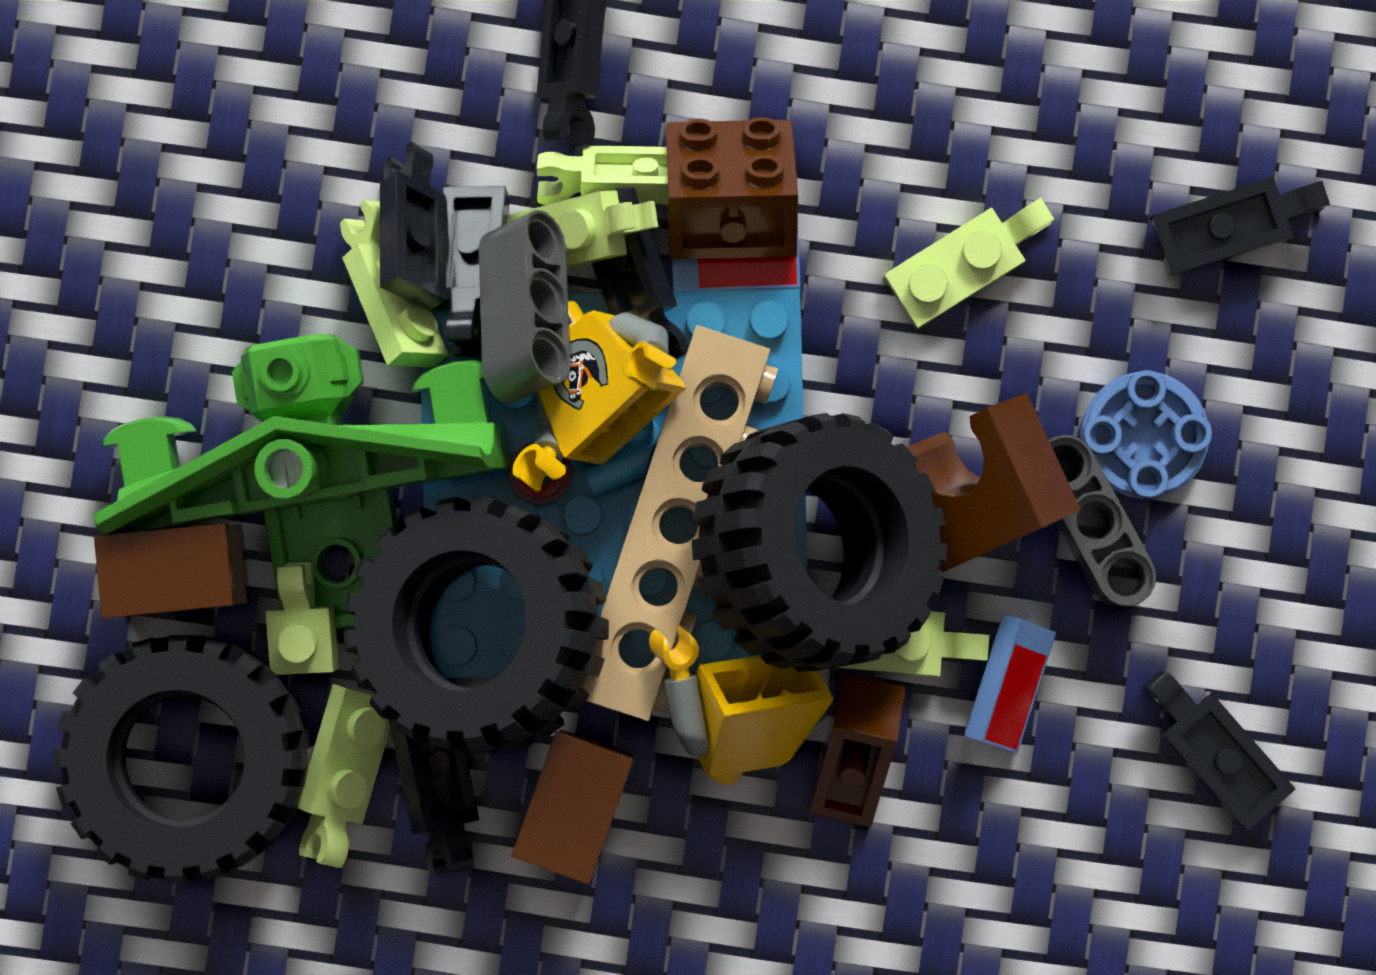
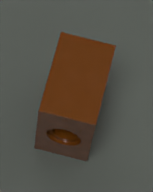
M1027 392L969 416L971 430L979 440L984 456L981 477H978L965 467L957 454L954 440L946 431L907 446L918 459L914 464L919 474L924 472L928 474L936 490L931 493L935 509L942 508L946 526L940 528L941 543L947 544L946 565L939 566L941 573L1081 510Z
M228 523L94 536L101 618L250 603L243 524L228 525Z
M560 729L559 732L556 731L511 857L589 884L635 755Z

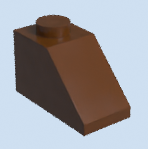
M847 673L842 674L828 725L810 804V814L871 828L898 740L906 687Z

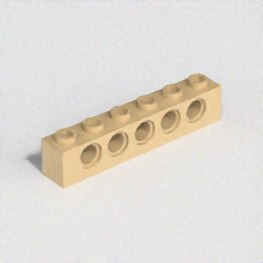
M696 325L679 376L687 388L670 403L606 597L607 601L604 603L600 617L609 620V639L596 640L594 655L604 658L605 661L599 677L587 674L581 686L582 689L589 693L586 701L646 721L650 720L653 709L666 712L668 700L664 680L671 677L670 673L666 672L667 666L659 658L655 657L648 666L633 668L622 659L620 645L623 638L631 631L644 630L651 634L654 630H658L666 638L669 648L672 650L677 645L679 639L676 628L677 624L692 634L698 614L688 611L686 608L694 585L700 587L697 578L703 577L700 560H693L692 540L699 538V526L697 533L690 541L683 544H674L662 536L660 523L663 516L674 508H684L694 514L696 502L705 500L708 494L702 491L704 482L689 480L680 469L681 459L688 450L695 447L707 448L715 454L718 466H721L719 463L721 455L734 443L745 441L747 435L758 431V429L747 426L754 401L767 405L778 368L767 365L771 349ZM713 387H726L738 399L739 405L736 412L726 420H713L706 416L701 409L700 402L702 396ZM654 569H664L671 572L678 583L676 596L670 603L663 606H653L647 603L640 592V584L643 577Z

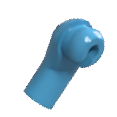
M651 420L604 465L594 463L583 468L594 498L642 479L647 475L660 436L659 426L654 420Z

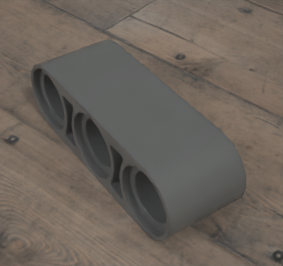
M535 210L484 234L479 243L482 370L489 390L503 403L512 404L565 381L570 373L567 266L564 235L560 226L551 215L545 211Z
M1060 435L1049 439L1053 449H1065L1076 459L1077 473L1074 479L1069 482V485L1080 509L1086 504L1095 505L1103 510L1108 520L1107 530L1098 540L1089 539L1080 532L1077 526L1078 512L1055 522L1093 593L1101 602L1112 607H1127L1142 603L1151 595L1155 587L1156 571L1092 450L1083 440L1075 436ZM1117 560L1130 563L1136 569L1138 575L1137 586L1128 596H1121L1115 593L1107 580L1108 571Z

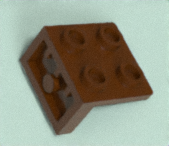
M756 117L741 121H709L696 118L685 122L667 123L669 259L797 257L798 186L792 122L790 120Z

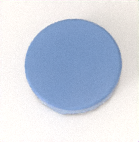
M1150 370L1123 375L1100 389L1088 404L1080 427V439L1092 450L1113 491L1119 495L1134 499L1162 497L1186 485L1201 468L1212 436L1211 426L1205 411L1194 393L1178 380Z

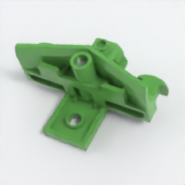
M331 334L306 335L256 344L244 350L241 355V362L232 371L237 404L249 410L250 414L262 423L181 467L175 436L196 433L197 431L191 423L181 418L156 416L145 417L118 426L103 438L102 447H118L124 487L118 490L116 502L94 513L93 516L95 526L104 535L160 530L264 511L280 608H284L278 590L277 567L286 566L285 564L290 562L312 561L315 580V606L334 605L336 629L355 626V615L345 613L348 593L359 595L364 580L356 576L355 572L363 557L375 560L381 549L376 545L375 540L388 527L399 531L392 489L511 468L505 428L503 423H492L482 361H457L438 366L422 374L414 382L412 392L430 391L435 424L351 425L343 422V415L353 401L354 393L364 383L358 349L345 343L339 336ZM335 545L347 548L354 558V570L351 576L343 582L331 579L326 574L323 566L326 552Z

